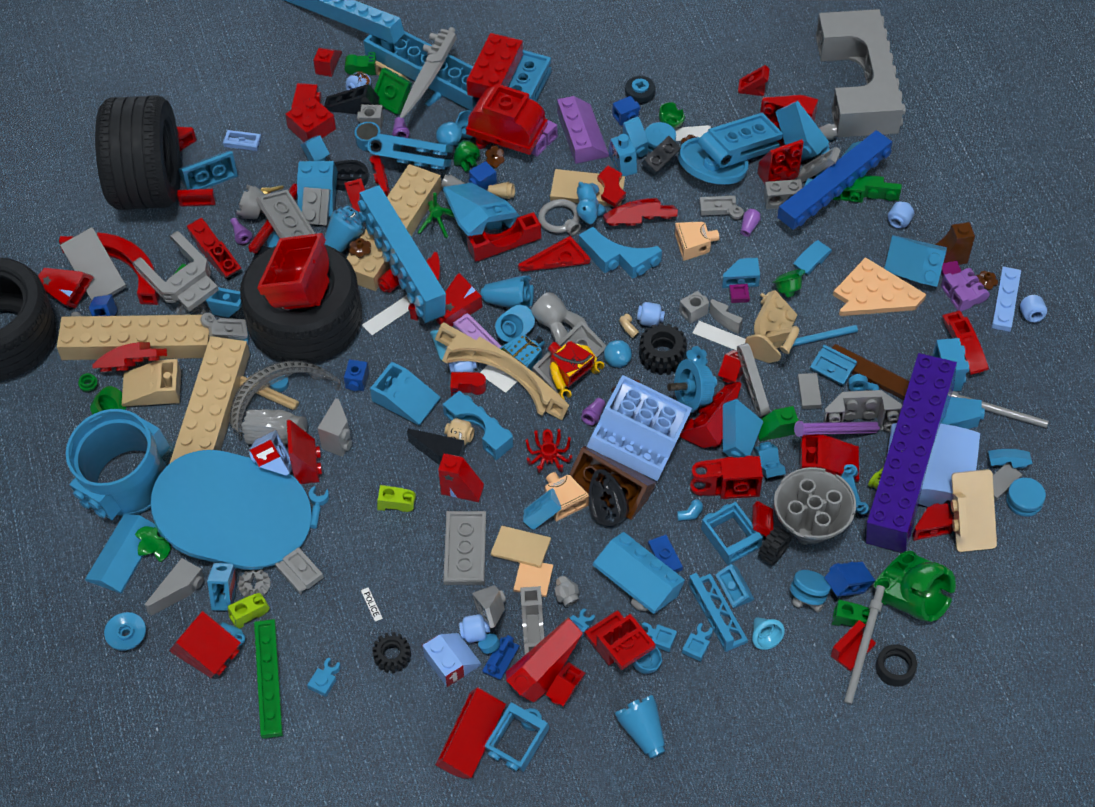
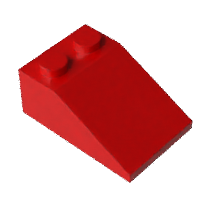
M287 420L288 453L294 477L300 484L319 482V474H322V465L318 463V458H321L320 446H316L315 439L293 421Z

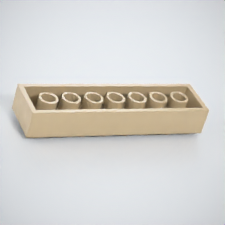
M411 164L407 166L387 196L410 236H412L429 210L428 202L433 200V193L435 192L438 196L442 190L441 175ZM366 228L360 238L371 243L370 254L358 258L356 255L349 253L347 259L354 268L358 285L376 291L379 287L378 279L390 269L391 265L389 262H385L382 250L376 247L373 235L370 236Z
M202 315L61 317L57 349L61 360H98L107 352L122 345L150 342V349L167 348V356H161L160 359L203 358L210 336L209 329L200 322Z
M210 336L170 463L183 455L195 451H221L230 422L233 404L240 389L241 377L244 376L250 356L247 341Z

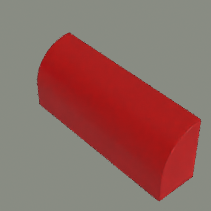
M478 687L472 690L435 765L454 776L466 779L472 778L484 753V746L493 733L506 704Z

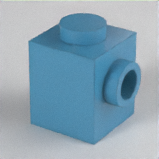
M320 135L314 136L300 144L309 161H325V157L330 154Z

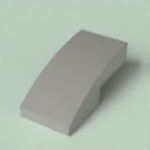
M712 299L709 310L711 316L728 330L739 334L743 318L729 313L728 305Z

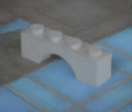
M541 586L520 588L525 655L544 639Z

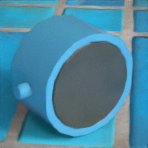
M374 122L359 124L354 131L356 145L361 150L369 151L367 148L368 141L381 134L380 127Z

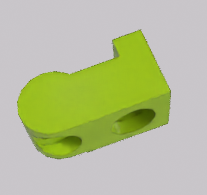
M380 485L377 510L385 511V508L410 512L414 509L416 494L408 489Z
M261 593L247 596L227 606L229 618L237 628H242L246 622L265 615L270 608Z

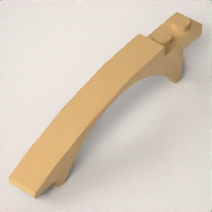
M444 322L440 325L435 340L448 346L442 359L443 362L472 361L498 368L522 384L531 395L538 414L543 415L544 412H547L563 420L569 404L533 371L480 336L475 340Z

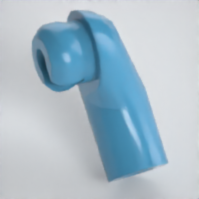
M695 499L691 502L688 510L677 511L678 521L696 519L703 510V503Z
M224 622L221 623L220 626L240 641V645L244 644L245 635L240 628Z

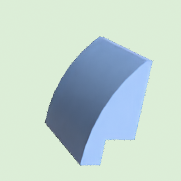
M622 375L588 442L587 448L658 481L692 408Z
M897 423L891 425L888 451ZM940 424L920 495V505L929 507L936 503L943 504L947 500H953L951 475L956 472L975 471L977 468L979 432Z

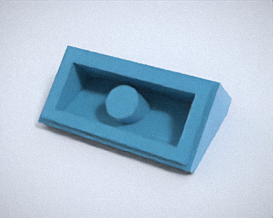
M553 488L524 509L523 522L531 529H536L561 510L560 502Z
M730 564L715 574L733 608L754 600L750 589L735 565Z

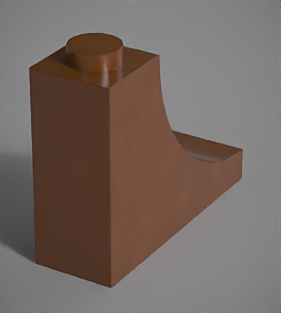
M970 222L951 225L946 236L935 244L947 247L943 263L957 261L959 265L968 263L975 239Z

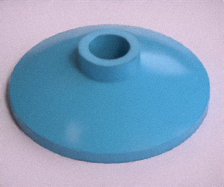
M131 612L115 615L108 621L104 630L106 642L117 650H129L141 643L146 634V626L143 619Z

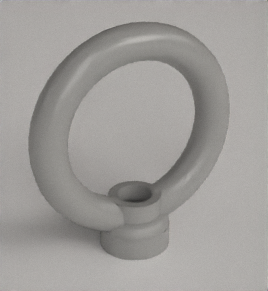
M557 199L550 201L539 211L538 220L541 226L549 232H568L571 236H574L581 228L579 224L580 217L576 211L577 205L569 200ZM558 206L568 207L573 211V219H568L562 226L551 225L545 219V215L550 209Z

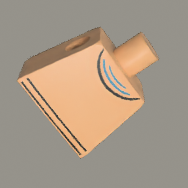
M704 222L675 223V237L683 261L709 253L711 242L719 241L718 230L708 231Z
M553 472L546 477L549 484L545 486V493L553 488L561 505V510L553 515L555 521L561 520L589 506V495L570 475L559 478L556 472Z

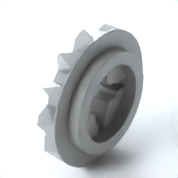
M260 569L245 570L244 574L239 576L237 584L240 593L247 597L256 593L265 595L270 588L271 582L268 573ZM253 578L257 581L255 589L251 585Z

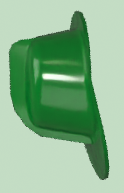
M805 270L789 271L777 277L772 283H775L780 294L792 297L796 291L802 288V275L805 273Z
M107 386L95 396L90 405V411L93 415L108 409L125 410L127 406H122V392L113 386Z

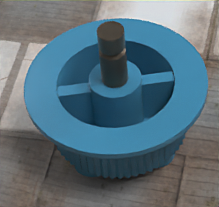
M685 359L678 365L674 383H668L667 389L668 391H675L677 401L691 407L690 413H693L699 406H706L712 403L717 379L712 375L708 366L697 365L693 360Z

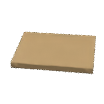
M501 526L491 551V556L541 568L551 542V537Z

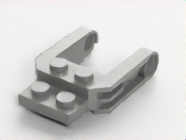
M176 231L169 237L191 263L172 275L166 282L141 257L132 262L137 272L167 303L179 301L190 312L219 291V288L210 279L211 269L207 259L179 231Z

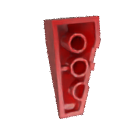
M738 381L725 385L713 396L711 404L702 407L698 411L700 415L694 420L690 418L685 423L679 437L702 448L720 445L723 439V404L738 398L742 385L741 382Z
M568 617L506 671V681L522 697L532 702L537 701L549 690L583 632Z

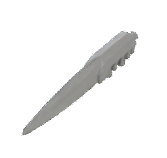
M450 27L449 30L441 29L438 35L430 33L429 39L433 40L434 44L432 46L424 44L422 50L428 52V57L408 95L400 118H404L414 107L442 67L457 39L453 27Z

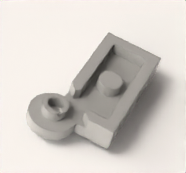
M735 196L700 197L699 199L701 215L729 214L733 219H741L744 215V210L736 206Z
M204 313L200 318L201 324L209 329V336L227 339H246L248 337L245 319L220 318L216 320L211 313Z

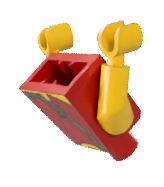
M568 341L561 347L557 342H553L548 348V351L552 353L549 366L552 379L556 388L560 390L558 394L564 400L563 392L566 393L568 398L571 397V391L565 389V386H571L590 369L592 373L598 374L600 373L599 369L604 368V363L602 361L597 362V357L586 345Z

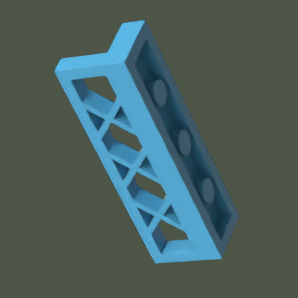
M697 573L689 575L688 586L725 652L748 643L747 637L712 575L708 574L699 578ZM707 581L712 587L710 592H707L703 583ZM711 598L720 601L719 609L716 608ZM721 615L729 617V626L725 624ZM730 631L737 633L741 639L734 641Z

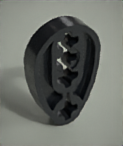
M358 160L334 162L338 171L336 190L346 191L344 183L360 178L364 186L367 184L369 175L364 163Z
M603 469L595 471L589 487L591 515L601 525L616 526L625 520L629 512L626 494L616 478L608 471ZM601 473L602 475L607 477V479H604L603 484L602 482L597 481V478H600ZM606 492L612 496L609 499V503L614 505L612 513L617 515L614 518V522L607 519L610 516V512L605 510L608 504L607 501L602 500Z

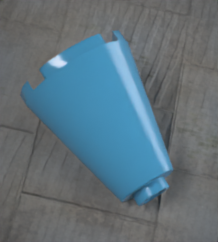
M523 275L485 284L484 288L481 289L482 299L486 303L506 308H512L516 305L532 306L534 287L529 284V280L532 279L529 275Z

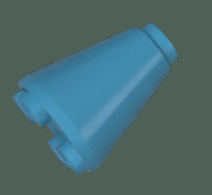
M339 208L338 211H333L324 243L340 253L365 231L363 227L364 222H361L356 217L355 219L348 216L349 213L342 208Z
M653 695L641 700V703L639 700H635L627 705L629 709L623 708L614 713L621 726L650 759L665 752L658 707Z

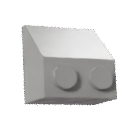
M335 398L318 426V433L323 450L343 457L345 452L351 448L352 440L348 421L339 399Z

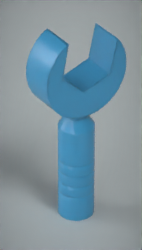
M316 486L312 487L309 491L310 502L314 505L310 524L312 529L317 528L320 506L326 504L329 500L328 489L322 496L315 495Z

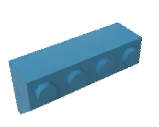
M625 532L613 538L593 562L595 568L653 614L678 597L685 581L684 578Z

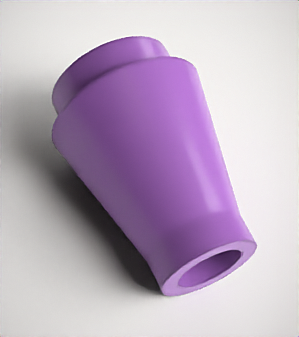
M395 118L392 135L408 138L410 132L404 118Z
M748 209L744 212L740 231L743 236L749 237L760 222L761 214L757 210Z
M596 398L593 403L582 411L581 418L584 423L594 425L599 422L605 406L603 399Z

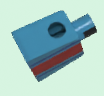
M215 563L207 580L211 610L228 611L227 606L233 604L236 591L235 568L231 563ZM223 588V593H225V595L220 593L221 589Z

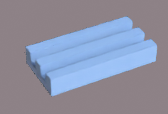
M227 130L223 145L229 148L258 151L262 137L261 134Z

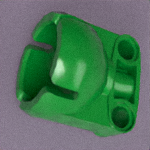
M905 551L895 558L874 582V588L876 591L877 585L885 587L881 601L884 605L893 606L922 621H936L944 615L952 602V598L942 594L941 590L954 593L956 580L953 572L948 567L917 556L913 551Z

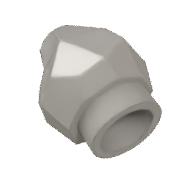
M566 576L557 578L555 586L557 601L563 602L565 607L579 601L578 585Z

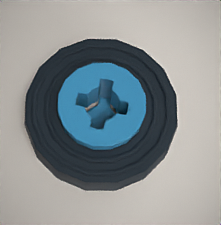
M635 76L627 81L625 94L627 97L631 96L638 103H646L655 96V84L646 76Z

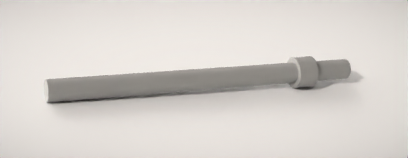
M953 391L951 397L973 399L959 395L956 391ZM982 401V408H985L986 411L1047 428L1048 420Z
M877 585L874 598L870 601L869 616L844 699V703L849 705L853 703L877 615L882 609L883 603L881 601L885 587Z

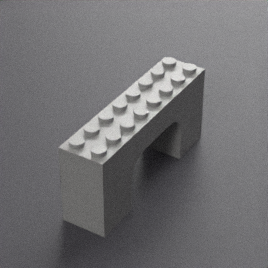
M880 9L819 13L816 42L820 61H854L862 67L867 84L858 87L835 88L831 113L838 137L868 136L876 130L883 135L899 134L900 126L903 125L902 115L905 114V104L901 102L902 92L898 89L899 79L896 78V66L892 64L893 54L890 53V41L886 39L887 29L884 28V17L881 16Z

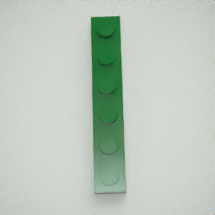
M275 619L255 621L260 734L262 739L283 736L276 622Z

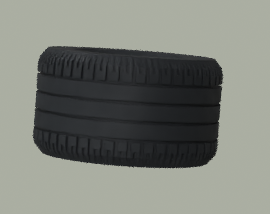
M158 95L112 97L106 99L98 109L95 126L97 169L101 189L106 201L118 210L166 208L171 206L178 198L177 190L180 188L179 169L181 168L178 130L171 104L165 98Z
M325 245L329 257L327 276L330 280L325 291L327 294L319 306H314L307 310L290 311L283 308H274L257 289L276 246L259 255L245 271L241 281L240 299L248 332L254 344L270 358L282 363H319L342 352L358 333L362 319V307L356 273L349 260L331 246Z
M0 257V311H11L18 314L13 321L0 329V381H4L24 374L43 360L55 339L56 320L44 286L36 273L21 262Z

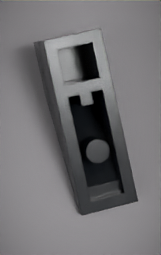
M369 84L327 96L324 107L330 112L357 114L361 112V105H378L380 97Z
M409 428L407 430L408 442L439 466L444 453L459 457L464 455V440Z

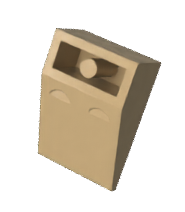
M178 359L157 360L125 372L122 406L180 403L181 369Z

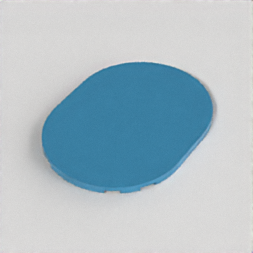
M220 450L195 451L177 458L158 476L151 495V514L160 535L172 544V547L191 557L214 563H231L234 565V568L259 570L283 561L285 556L303 545L311 524V506L308 496L294 476L291 474L283 475L261 468L257 462L254 463L249 457Z

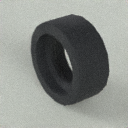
M893 644L883 648L879 653L876 671L879 678L886 684L895 687L904 686L914 678L918 663L912 650L903 645ZM898 656L906 660L909 665L907 673L896 675L889 672L884 666L886 658Z

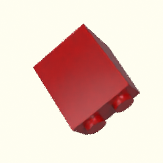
M202 611L169 651L212 678L215 673L219 676L227 667L224 663L228 658L232 660L240 651L237 647L241 642Z

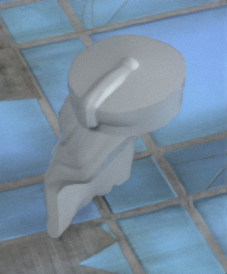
M247 410L244 417L245 421L242 422V432L247 444H253L256 439L276 430L284 446L288 445L287 420L293 421L307 432L306 417L295 416L284 410Z

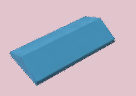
M123 515L85 580L122 594L143 556L138 555V545L141 540L135 536V533L145 526L154 528L156 527L155 524L140 515Z

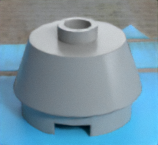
M247 184L246 189L248 192L244 191L239 203L241 211L237 210L236 215L241 216L242 219H258L260 212L263 214L264 212L256 199L258 196L266 194L258 187Z

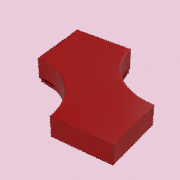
M607 166L597 176V180L604 187L601 200L616 207L626 197V192L619 185L622 173L610 166Z

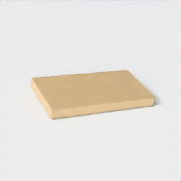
M555 169L550 200L565 199L579 203L577 196L578 183H594L599 187V192L596 194L599 204L612 206L601 200L604 187L597 180L598 173ZM622 176L619 185L624 190L625 176Z

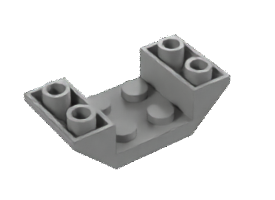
M882 390L842 392L825 409L823 423L843 422L844 419L877 418L878 426L880 427L879 431L890 432L891 425L898 422L902 404Z

